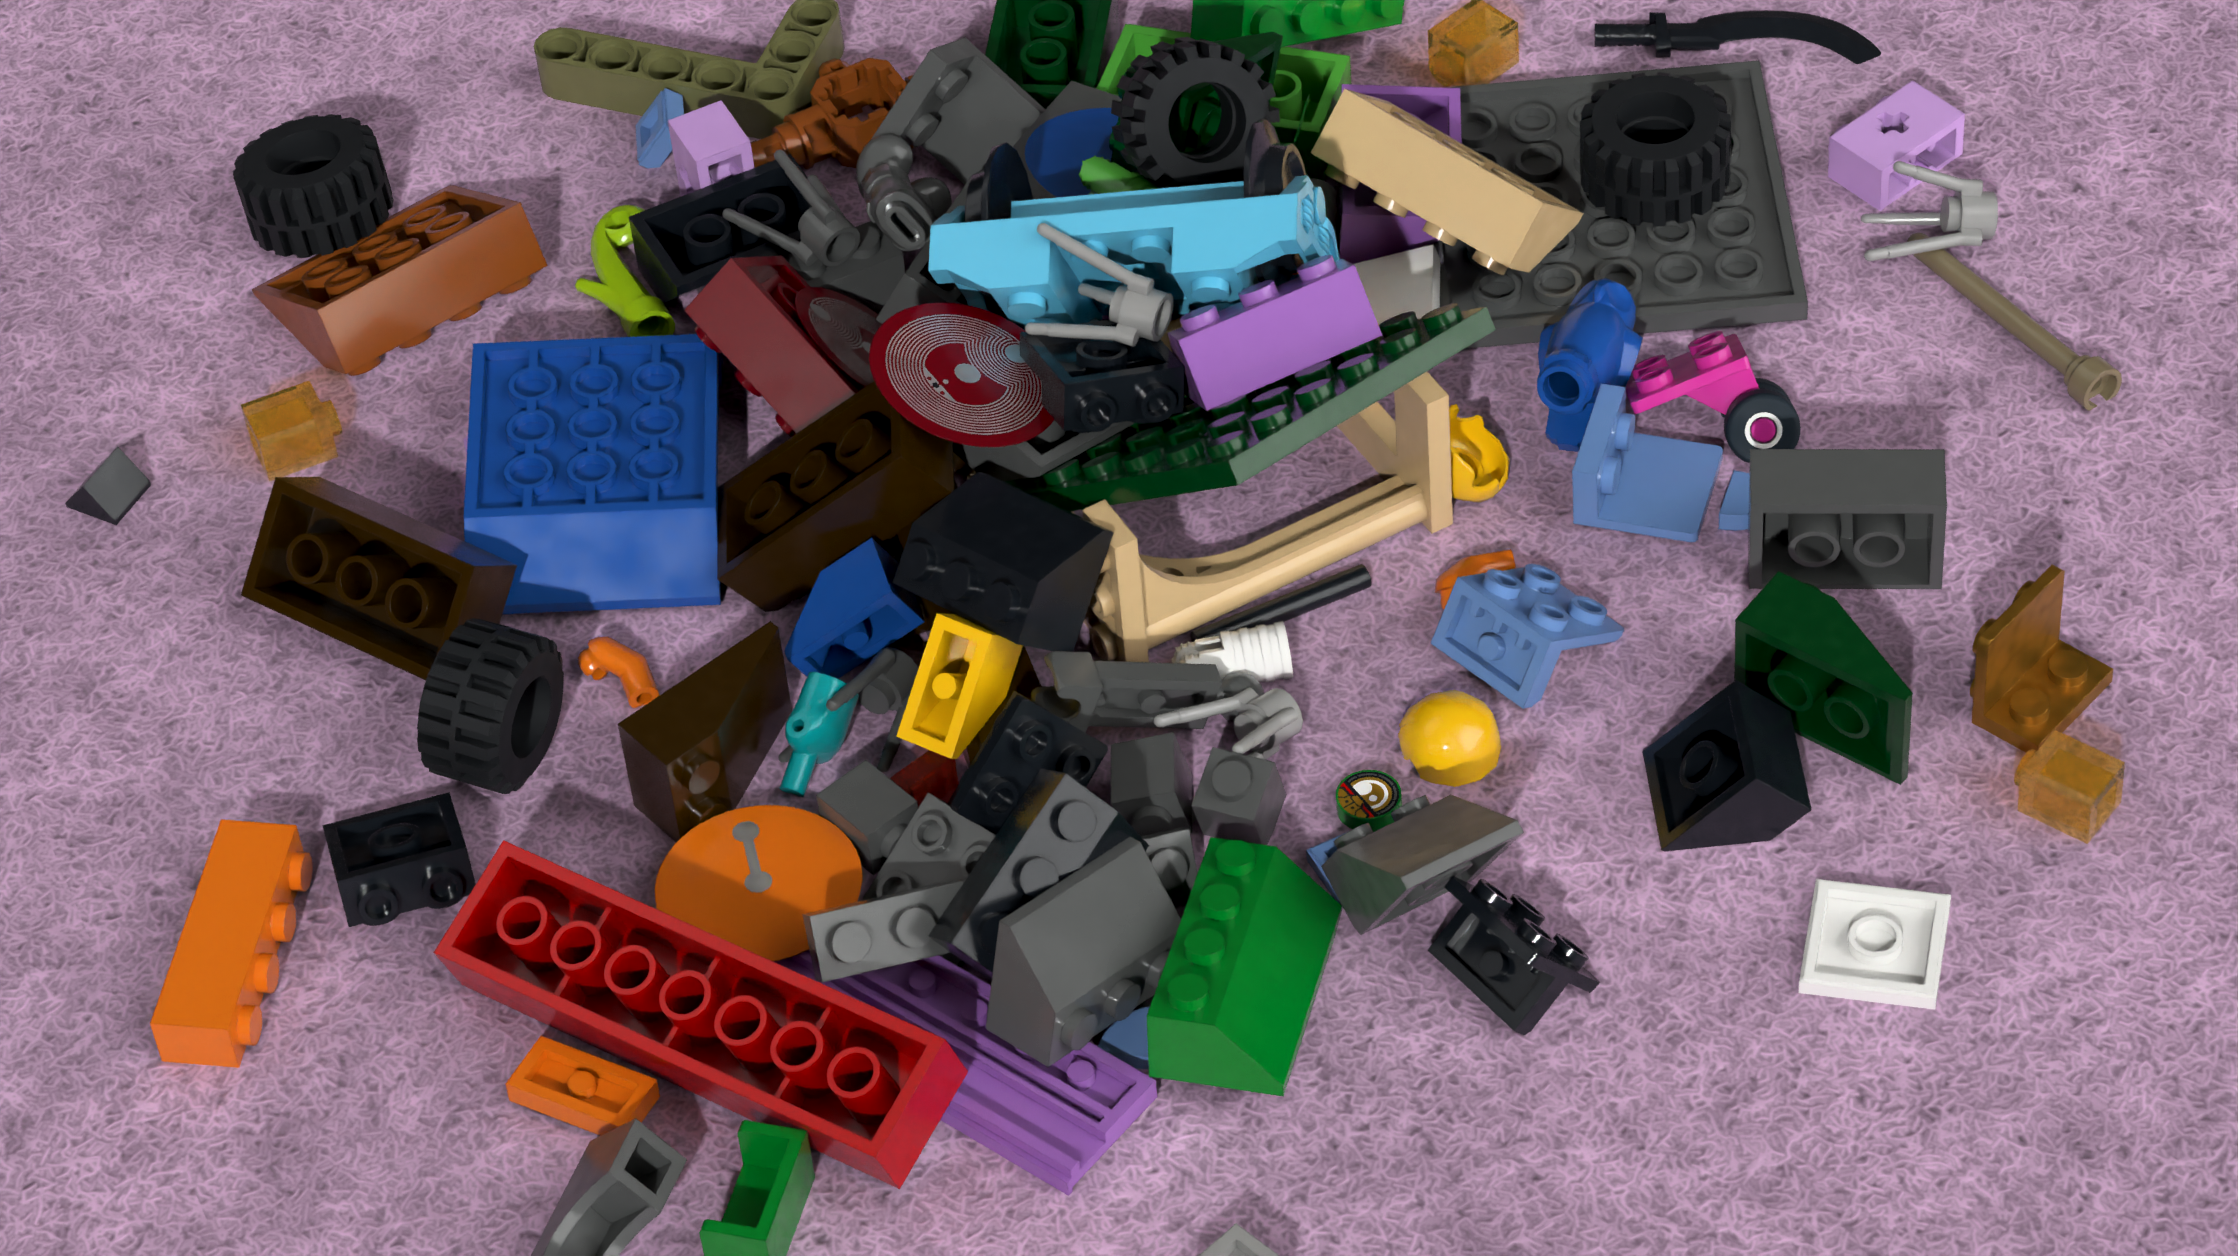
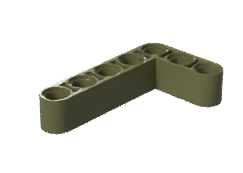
M796 0L789 7L757 63L561 27L542 33L535 40L533 46L542 91L548 97L643 116L660 91L667 88L683 95L684 114L722 100L746 136L763 139L772 135V128L784 123L785 115L795 114L812 106L810 92L819 78V67L822 63L831 59H841L845 49L840 10L835 0Z

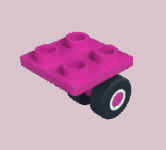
M1722 331L1712 332L1688 344L1690 352L1668 361L1665 355H1657L1634 365L1632 375L1626 385V394L1634 414L1687 395L1721 413V416L1725 418L1724 433L1731 450L1738 458L1750 463V449H1795L1799 441L1800 420L1788 395L1776 383L1767 379L1755 378L1747 354L1736 334L1724 337Z

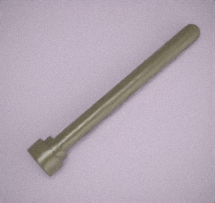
M1914 233L1908 238L1907 242L1929 237L1924 233ZM1945 249L1912 254L2063 374L2069 396L2086 410L2090 411L2097 407L2089 399L2098 394L2106 401L2117 395L2122 383V375L2116 368L2102 357L2079 356Z

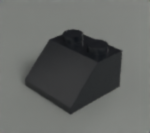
M1737 680L1733 681L1642 751L1660 846L1664 852L1771 841L1812 810L1791 712Z

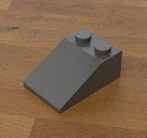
M1426 795L1393 811L1391 816L1394 822L1373 832L1370 824L1366 823L1337 838L1334 841L1337 850L1321 867L1352 925L1362 935L1449 892L1444 886L1452 876L1465 882L1474 880L1524 831L1518 820L1454 795H1449L1433 804H1430Z

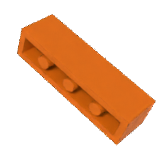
M220 820L150 1022L162 1062L239 1068L246 1046H255L258 1043L262 1030L260 1004L264 993H274L278 984L279 959L277 952L281 942H290L293 938L296 927L294 901L297 892H306L312 880V857L310 853L303 851L297 825Z

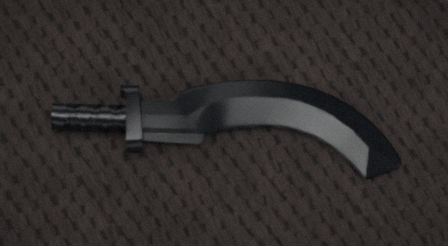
M1772 10L1732 12L1700 18L1696 23H1667L1665 12H1650L1649 24L1594 25V47H1605L1606 45L1609 47L1616 45H1654L1656 58L1670 57L1671 49L1718 50L1720 44L1725 42L1769 37L1789 38L1815 43L1838 53L1855 64H1861L1881 55V51L1870 40L1846 25L1828 18L1799 12Z

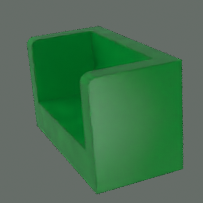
M744 1120L741 1122L737 1133L743 1166L722 1221L706 1219L703 1222L699 1232L704 1256H786L815 1179L807 1130Z

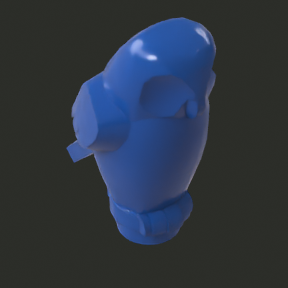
M1607 278L1587 283L1575 296L1566 314L1559 321L1546 326L1540 335L1538 350L1540 372L1537 378V391L1542 402L1549 408L1545 432L1546 437L1550 439L1552 444L1557 445L1559 450L1579 452L1601 383L1626 387L1640 351L1643 337L1633 331L1636 320V305L1633 296L1624 285Z

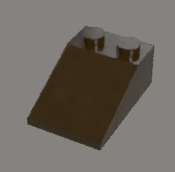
M771 621L618 723L634 806L675 842L700 823L716 815L736 809L792 712L779 628Z

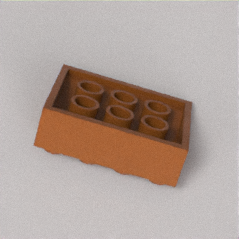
M450 184L388 217L384 223L376 226L377 230L369 237L359 239L357 244L335 250L334 253L318 254L253 288L252 291L264 306L324 367L343 374L348 373L349 376H356L377 367L381 363L380 356L398 346L403 349L424 342L432 335L430 329L448 319L450 321L463 320L476 314L482 308L481 301L498 292L499 294H509L526 287L532 281L530 275L548 265L521 202Z

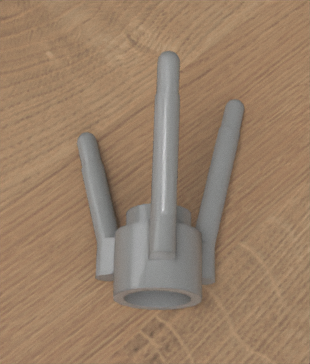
M1897 161L1893 164L1895 172L1956 191L1954 196H1944L1940 212L1869 213L1861 216L1863 223L1941 225L1943 232H1952V234L1870 249L1864 253V258L1867 261H1876L1955 246H1981L1982 240H1991L1995 235L1998 221V202L1994 192L1983 191V181L1981 179H1961L1918 165L1915 166Z
M1045 223L1037 226V232L1041 236L1127 286L1120 285L1115 292L1087 283H1081L1078 286V292L1081 295L1110 305L1109 320L1117 323L1116 327L1030 322L1025 326L1027 334L1111 340L1132 347L1137 344L1139 337L1156 342L1163 337L1172 316V294L1154 289V279L1131 272L1067 234L1061 233Z
M1249 687L1232 697L1155 716L1154 724L1157 727H1165L1237 711L1239 715L1234 720V730L1239 741L1232 746V752L1244 754L1248 750H1253L1248 756L1266 760L1279 751V744L1300 732L1303 718L1297 702L1285 690L1274 688L1259 696ZM1192 808V823H1193L1195 820H1197V818H1196L1195 813H1194L1193 808Z

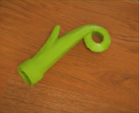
M621 205L613 208L604 214L595 225L591 239V256L601 283L579 278L575 283V288L599 300L611 309L620 319L621 326L628 337L673 335L675 322L663 301L658 297L651 296L616 250V248L633 244L629 216L645 210L634 205Z

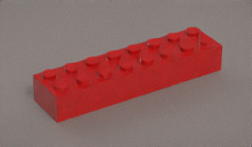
M504 840L434 951V954L463 986L754 1122L807 1130L810 1148L898 1189L903 1185L968 1073V1070L946 1039Z

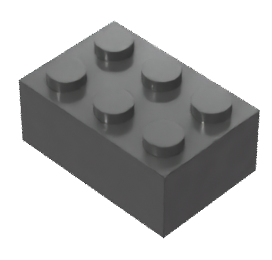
M1750 449L1748 513L1749 589H1763L1778 571L1803 583L1814 585L1818 589H1942L1947 513L1944 449Z

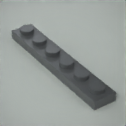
M1180 827L1141 836L1149 845L1146 854L1171 901L1189 897L1198 873L1190 830ZM968 876L803 914L815 980L823 983L951 953L928 935Z

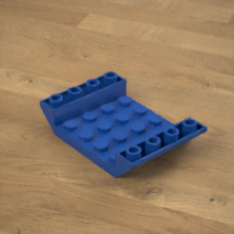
M697 334L473 344L464 500V539L469 544L517 565L503 614L721 605V581L717 579L719 386H723V353L710 349L701 341Z

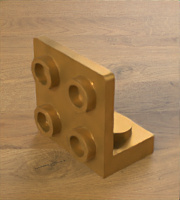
M2053 564L2035 582L2032 580L2025 582L2015 595L2012 605L1997 620L1994 618L1987 620L1978 631L1973 643V652L1976 654L1975 677L1970 687V696L1973 698L1972 723L2036 759L2104 691L2113 678V668L2059 639L2065 571Z

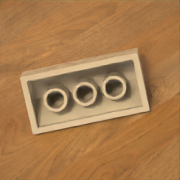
M1345 88L1311 151V154L1329 163L1324 171L1329 177L1353 189H1356L1360 182L1377 191L1373 199L1376 204L1403 218L1406 217L1408 211L1426 220L1422 228L1424 232L1450 246H1455L1458 239L1476 249L1472 256L1474 261L1500 275H1504L1508 268L1529 273L1579 223L1584 214L1391 102Z

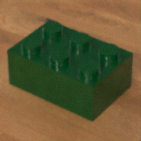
M997 0L985 56L1045 109L1071 81L1096 89L1120 37L1118 0Z

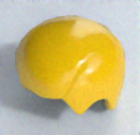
M1450 405L1452 498L1470 502L1486 501L1496 495L1507 482L1510 459L1500 440L1484 427L1482 416L1457 417L1460 411L1458 405Z
M1458 690L1431 693L1408 708L1399 724L1400 731L1398 737L1402 755L1405 760H1411L1420 778L1425 781L1457 787L1480 781L1497 766L1501 750L1499 731L1493 713L1481 699Z

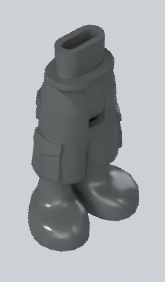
M883 134L872 138L863 147L856 166L859 192L865 200L868 217L873 223L876 222L878 228L896 248L902 251L921 249L926 241L930 240L931 225L945 214L952 205L950 190L943 181L933 177L920 178L910 183L908 174L913 162V152L909 143L900 136Z

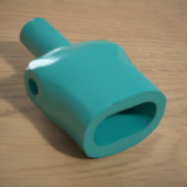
M818 672L808 673L797 703L786 721L785 737L793 751L779 787L783 792L804 797L815 764H823L830 761L839 752L845 740L859 694L855 695L847 703H844L836 711L828 710L826 706L827 701L847 684L838 678Z

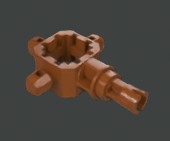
M837 58L822 63L819 67V78L810 92L812 106L795 114L785 115L784 123L772 128V135L750 142L754 168L774 161V153L777 150H783L787 155L791 154L798 165H803L807 170L813 168L815 163L830 157L836 158L842 166L856 168L857 160L863 147L872 139L913 75L906 77L904 81L888 60L867 58L852 65ZM869 105L872 110L878 109L868 113V119L861 122L857 116L848 120V118L862 113V107Z

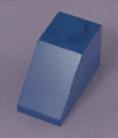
M870 538L820 571L784 650L787 660L806 676H808L809 672H818L839 679L877 654L881 649L888 647L925 622L915 594L892 583L899 562L873 538Z

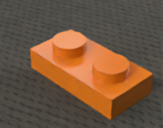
M544 1036L539 1037L505 1083L509 1101L600 1136L635 1118L642 1123L660 1098L657 1079Z

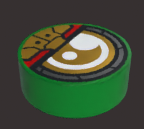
M1362 770L1352 773L1340 782L1336 790L1337 815L1342 823L1351 829L1369 823L1373 832L1393 823L1394 820L1391 813L1402 806V794L1398 782L1387 773L1377 770Z

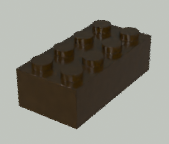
M873 381L718 487L717 579L765 612L778 611L795 599L802 598L813 588L820 571L870 538H873L878 544L893 538L901 529L918 519L954 491L953 443L924 431L904 418L888 403L875 381Z
M275 477L241 596L426 680L439 650L459 625H464L466 620L471 618H480L497 624L500 623L517 565L324 478Z

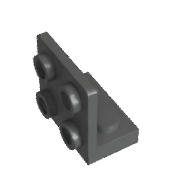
M964 37L929 50L872 138L883 134H894L905 139L909 145L914 147L921 145L965 185L973 174L985 169V164L992 147L1004 142H1008L1013 147L1046 109Z
M927 793L862 900L967 877L996 834L959 815L951 809L950 804ZM952 953L939 955L958 967L965 964L964 961Z

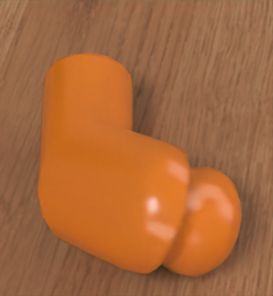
M1512 550L1464 557L1443 572L1436 579L1435 593H1440L1441 595L1440 604L1442 609H1445L1457 577L1482 574L1491 569L1501 571L1516 569Z
M608 636L589 640V647L580 652L578 665L586 676L592 675L594 680L603 679L609 671L620 678L629 705L632 708L646 705L660 696L647 660L641 653Z

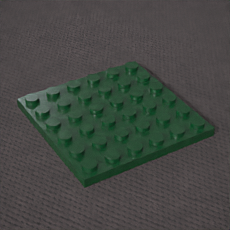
M1453 303L1434 309L1422 316L1421 319H1417L1414 311L1402 313L1379 325L1383 336L1208 411L1184 394V409L1182 413L1172 414L1162 422L1134 423L1039 477L1005 482L1069 512L1083 510L1104 499L1109 505L1237 486L1496 329L1487 306L1460 311L1458 304Z

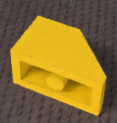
M936 613L896 737L947 758L958 759L1006 698L1023 645L1007 640L957 614Z

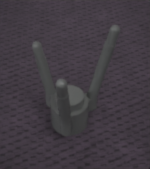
M777 150L774 153V158L811 206L801 216L798 223L801 241L799 242L730 208L725 209L722 213L724 219L736 224L738 227L795 254L807 267L812 266L818 259L826 266H838L846 262L855 253L860 243L858 229L846 219L819 178L811 174L806 179L783 150Z
M889 647L881 649L861 673L842 687L826 703L828 710L836 711L844 703H847L855 695L859 694V702L870 712L885 714L888 710L897 711L877 769L881 772H887L890 769L902 739L896 737L918 671V666L911 657L896 648ZM790 745L780 753L778 757L780 762L785 763L790 760L793 751Z

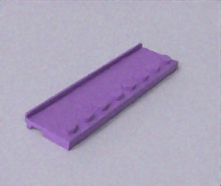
M810 950L793 957L773 961L815 980ZM939 955L822 983L946 1039L968 1070V1073L940 1120L1068 1196L1073 1192V1186L1158 1097L1155 1079L1091 1042H1088L1080 1050L1071 1051L1047 1067L986 1029L991 985Z

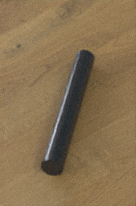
M1363 564L1357 565L1192 631L1190 633L1191 641L1194 642L1196 639L1219 636L1222 631L1229 630L1230 632L1236 631L1239 628H1253L1256 625H1270L1279 621L1285 622L1371 587L1372 582L1369 572Z

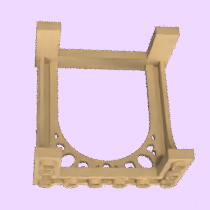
M1181 317L1170 321L1165 334L1160 339L1171 352L1168 333L1182 327ZM1425 372L1394 391L1395 421L1378 402H1375L1337 425L1385 481L1235 550L1197 558H1161L1139 554L1136 536L1105 499L1083 509V518L1114 532L1083 621L1089 628L1092 645L1102 661L1149 662L1148 650L1422 522L1431 534L1452 525L1449 395L1428 372ZM953 452V472L961 469L967 476V480L970 479L977 472Z

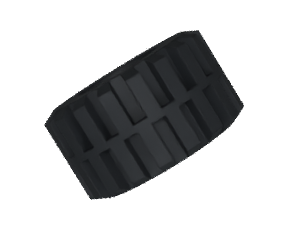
M1189 37L1175 38V44L1172 45L1162 41L1150 47L1153 53L1151 57L1147 58L1138 55L1130 63L1136 70V73L1132 78L1122 75L1117 85V88L1125 90L1123 100H1112L1111 114L1120 117V125L1112 126L1114 139L1124 143L1125 148L1120 153L1125 161L1137 168L1136 172L1162 188L1244 181L1246 141L1252 124L1259 119H1267L1270 123L1280 122L1279 108L1270 106L1268 102L1269 99L1276 96L1271 83L1260 78L1264 71L1255 62L1246 60L1244 58L1245 54L1201 38L1200 40ZM1199 83H1209L1215 89L1220 99L1221 120L1219 127L1212 139L1201 148L1186 153L1180 152L1172 142L1168 124L1171 108L1178 96L1189 87Z
M1657 72L1655 76H1646L1645 73L1632 74V79L1625 81L1619 78L1610 82L1608 90H1597L1591 96V103L1584 105L1580 121L1581 186L1584 192L1589 193V201L1595 207H1605L1606 215L1614 219L1624 217L1627 218V223L1639 226L1642 222L1653 223V227L1666 226V222L1676 221L1678 224L1691 221V215L1694 213L1699 215L1705 214L1712 209V202H1720L1725 195V186H1729L1731 117L1730 114H1727V105L1724 100L1714 97V90L1706 84L1697 86L1693 78L1684 75L1680 78L1670 77V73Z
M329 114L319 117L318 115L305 116L303 119L281 123L280 126L268 129L260 134V138L250 141L243 148L244 153L237 156L234 163L236 169L233 170V176L254 240L259 242L261 248L266 251L274 250L275 254L279 256L296 255L297 258H306L317 254L326 255L334 253L335 250L353 246L358 243L359 239L369 237L377 230L376 226L384 223L388 218V210L393 208L392 190L376 136H374L372 129L368 125H361L360 120L352 117L342 119L341 115Z
M471 618L466 620L464 625H459L439 650L428 673L420 700L417 743L424 767L429 768L431 773L501 794H510L511 791L520 789L545 756L554 736L561 711L564 672L562 671L563 661L561 653L557 651L555 642L543 636L480 618Z

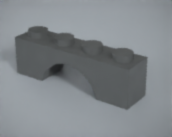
M636 1118L591 1140L531 1256H619L629 1242L661 1213L687 1159Z

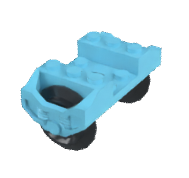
M1259 119L1252 124L1246 141L1244 181L1033 199L1027 171L1018 151L1008 142L1000 143L992 147L985 164V169L972 175L967 189L965 206H957L951 213L943 214L931 225L928 271L937 284L955 283L969 306L995 313L1025 330L1026 324L1030 322L1080 324L1089 322L1094 318L1100 321L1102 316H1109L1110 305L1081 295L1078 292V286L1081 283H1087L1113 292L1120 285L1127 286L1041 236L1037 232V226L1041 223H1045L1061 233L1067 234L1133 273L1154 279L1153 288L1172 294V313L1181 315L1208 305H1215L1217 311L1241 302L1238 293L1254 284L1266 280H1274L1276 286H1279L1299 277V274L1292 275V273H1297V268L1308 261L1325 255H1332L1334 261L1340 258L1334 228L1330 220L1325 216V198L1322 188L1320 186L1314 187L1309 176L1306 175L1303 160L1296 146L1293 143H1280L1275 127L1267 119Z

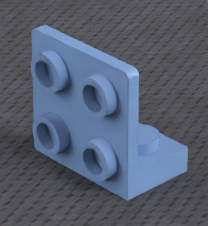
M1601 383L1572 470L1573 524L1685 542H1696L1700 535L1723 460V448L1718 445L1634 433L1635 415L1626 413V387Z
M1527 564L1523 568L1503 571L1491 569L1482 574L1457 577L1431 644L1524 709L1532 707L1542 699L1562 650L1615 642L1621 638L1624 627L1606 616L1607 609L1602 604L1588 597L1577 596L1561 585V578L1554 571L1541 565Z

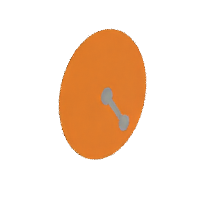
M758 805L738 808L716 815L700 823L674 844L665 856L656 877V907L666 914L766 959L779 961L809 950L803 914L858 901L862 886L861 861L857 850L846 834L829 820L815 813L781 805Z

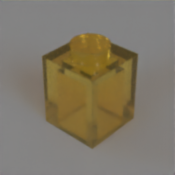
M1483 0L1470 1L1428 30V65L1431 74L1441 85L1446 87L1451 85L1489 84L1519 63L1518 22Z
M310 381L241 404L250 443L269 482L275 480V477H284L338 457L334 437L342 434V427L337 412L330 399L320 402Z
M2054 730L2038 751L2034 749L2028 750L2017 767L2014 783L2019 786L2018 811L2088 844L2121 803L2125 762Z

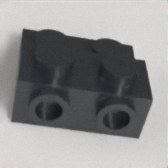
M1109 319L1080 323L1082 325L1117 326V323L1111 322ZM1020 332V356L1042 381V405L1064 431L1070 430L1077 433L1099 432L1107 429L1112 423L1125 421L1140 424L1156 423L1168 419L1172 414L1183 412L1185 366L1161 340L1156 342L1139 337L1137 344L1132 347L1111 340L1049 337Z
M450 792L322 825L349 927L360 924L368 926L383 925L394 920L401 913L424 907L434 909L447 908L461 901L463 897L469 896L476 885Z

